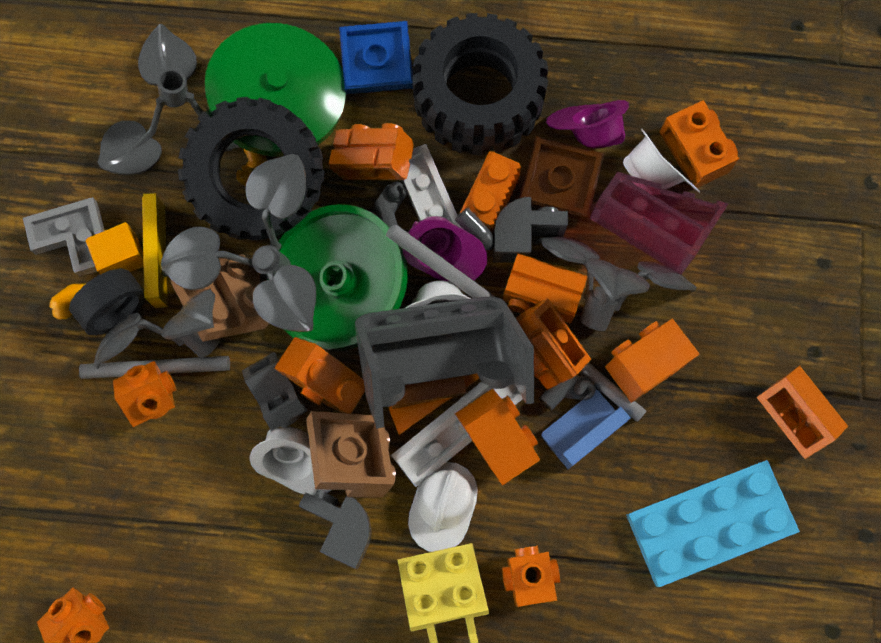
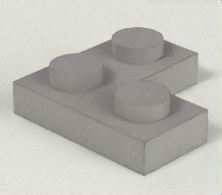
M93 197L23 218L30 251L35 255L67 246L73 271L78 277L97 272L86 244V239L105 230L98 203Z

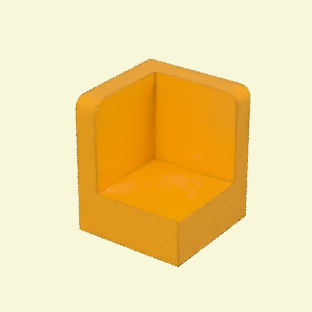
M127 222L86 239V244L96 270L100 274L119 268L132 272L144 267L143 249L137 234Z

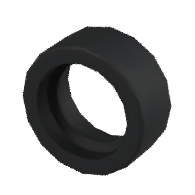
M122 268L109 270L86 283L75 294L70 302L69 311L88 335L97 336L105 334L119 321L138 312L145 301L144 289L129 270Z

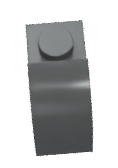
M531 197L520 198L509 203L500 212L496 220L493 263H514L517 254L530 257L531 236L564 237L568 226V211H558L555 207H541L537 211H531Z
M275 352L242 370L244 380L259 403L263 418L271 430L293 424L299 419L300 415L308 411L293 382L274 369L279 362Z
M317 490L316 495L313 496L305 492L299 507L333 523L320 552L354 569H358L369 547L372 534L370 519L365 509L353 497L346 496L341 508L336 507L338 499L327 493Z

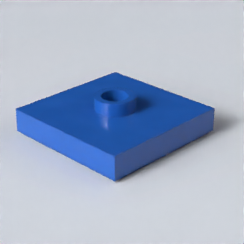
M407 21L339 27L346 95L413 88V71Z

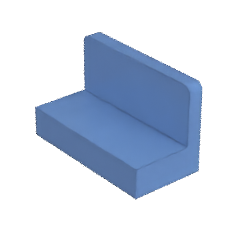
M596 390L592 398L580 401L543 431L541 437L569 470L624 425L631 417L622 407L615 411L604 396Z

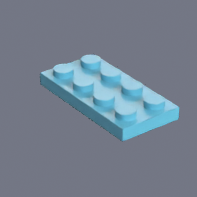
M768 460L626 515L656 587H662L800 532Z

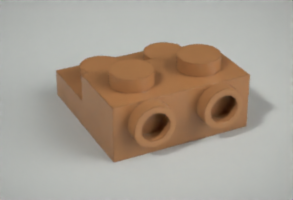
M218 258L221 265L218 277L210 286L200 290L185 289L172 280L170 281L183 306L192 297L205 290L211 289L215 293L212 312L214 328L198 332L202 342L266 329L269 324L258 315L254 308L253 292L256 286L260 284V273L248 265L225 258Z
M311 411L306 421L315 489L346 490L347 497L383 498L394 485L396 478L395 467L390 462L388 450L390 437L385 427L376 429L372 415Z

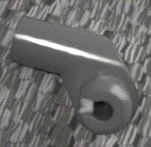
M393 182L387 185L374 203L377 217L383 220L389 227L393 224L398 226L395 212L407 195V189L402 183Z
M469 208L463 210L456 217L455 221L463 230L480 240L485 250H491L494 246V235Z
M576 375L546 390L538 399L547 409L552 411L564 398L578 400L592 398L596 388L588 377Z

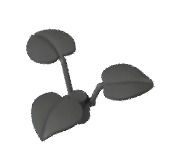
M159 24L148 36L138 59V68L142 78L148 84L157 86L159 92L150 129L146 132L140 123L129 120L117 122L105 132L101 141L100 155L97 163L100 168L118 175H137L150 170L157 164L162 154V148L151 137L156 133L163 106L175 108L182 106L185 102H189L198 116L205 112L194 99V94L188 92L187 80L193 75L197 66L195 53L185 41L174 35L163 24ZM232 142L226 151L236 150L241 147Z
M290 154L268 160L257 166L250 174L246 183L245 190L248 202L255 209L264 210L262 219L271 242L270 246L260 247L255 251L253 258L249 259L227 251H218L220 238L215 231L205 227H193L181 232L169 243L161 260V270L177 285L189 290H200L210 286L218 277L221 269L218 258H225L248 265L269 279L258 284L253 292V304L258 315L266 322L288 331L308 332L313 330V316L316 303L314 279L302 267L291 265L290 260L279 251L281 243L277 241L270 220L271 213L279 219L290 218L301 207L305 197L306 172L304 164L298 155Z
M549 236L536 240V244L541 243L557 257L574 263H582L587 268L588 277L586 290L583 298L587 300L579 320L582 324L594 330L605 331L614 310L619 311L621 304L629 294L647 292L650 284L646 281L648 279L659 286L670 289L695 292L697 288L679 272L660 263L641 261L637 266L641 271L636 274L630 270L616 267L607 261L599 260L600 256L592 248L578 240L560 236ZM594 277L601 285V287H596L595 291H593Z
M162 271L161 274L164 277H168V275ZM208 289L192 297L182 307L181 311L168 321L164 329L147 320H140L141 315L139 313L125 317L115 324L101 341L96 352L94 366L98 369L100 363L122 352L141 329H149L158 333L166 340H173L178 346L185 344L199 358L207 356L217 347L221 338L202 342L198 332L214 328L212 312L215 293Z

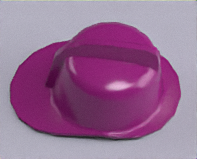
M616 100L603 104L564 108L552 113L547 118L546 123L550 128L571 130L578 142L593 149L621 144L625 140L622 114L629 109V102Z
M431 216L419 222L415 221L412 228L407 232L473 281L483 273L487 264V252L482 242L474 235L454 225L447 218ZM402 248L403 255L410 265L438 280L448 281Z

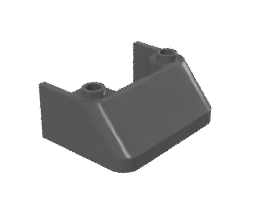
M479 297L364 314L355 321L366 398L376 429L384 427L383 407L395 405L404 397L405 385L478 374L483 383L494 389H502L515 384L525 403H534V347L505 301L500 298Z

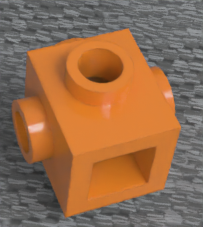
M155 361L146 365L134 366L125 375L113 380L115 400L132 427L150 419L160 418L169 410L175 408L172 395L173 392L177 391L175 383L167 370L161 373Z
M538 546L515 549L516 557L508 558V567L502 568L505 591L513 592L515 606L520 607L557 601L554 585L560 583L557 560H550L549 552L539 553ZM528 568H532L536 572V579L532 583L527 581L525 577Z
M74 587L63 597L55 600L49 607L48 612L37 621L44 643H98L103 634L110 628L103 614L106 610L104 604L95 595L89 593L85 596Z

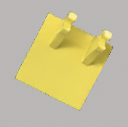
M470 543L397 559L410 631L427 628L429 642L438 643L434 624L465 618L470 643H478L474 617L488 615L489 610L473 544Z

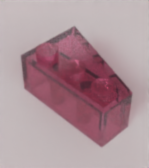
M617 172L599 197L590 219L682 275L729 203L718 200L715 204L696 199L694 193L684 191L683 194L661 189L662 184Z

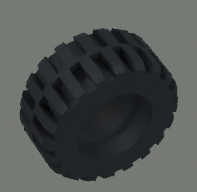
M477 13L466 14V19L459 20L458 16L447 20V27L443 28L439 25L430 32V40L428 38L424 39L419 47V55L415 57L413 64V97L417 116L422 117V125L428 133L435 131V140L442 145L450 142L453 151L462 153L464 148L472 150V155H482L483 150L488 149L495 153L503 152L504 144L514 147L520 143L521 136H528L534 129L535 121L540 118L548 85L547 61L542 59L543 50L539 43H532L533 35L525 28L518 30L516 28L517 22L506 18L504 22L497 19L498 15L487 13V17H478ZM481 65L491 67L502 73L510 82L512 91L498 102L487 105H475L456 97L447 87L446 83L457 71L465 67Z
M249 97L236 98L235 102L231 103L225 100L216 104V109L211 113L205 111L197 118L200 121L195 129L189 128L185 135L189 139L186 148H180L179 159H183V169L178 170L179 181H184L186 188L182 193L186 201L191 202L195 207L193 212L200 220L207 221L211 229L218 233L228 234L231 238L240 240H262L269 238L262 219L264 210L255 209L251 205L241 203L231 197L224 189L220 178L221 159L229 145L241 137L257 135L273 141L280 148L284 156L290 154L298 155L304 164L306 192L301 207L288 219H279L272 213L270 215L276 236L294 228L312 211L311 209L315 202H318L321 195V184L324 181L322 152L311 130L289 109L263 98L254 100Z

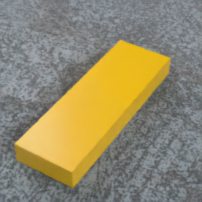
M156 193L143 194L144 298L155 308L168 307L167 277L161 274V260L166 250L165 205Z

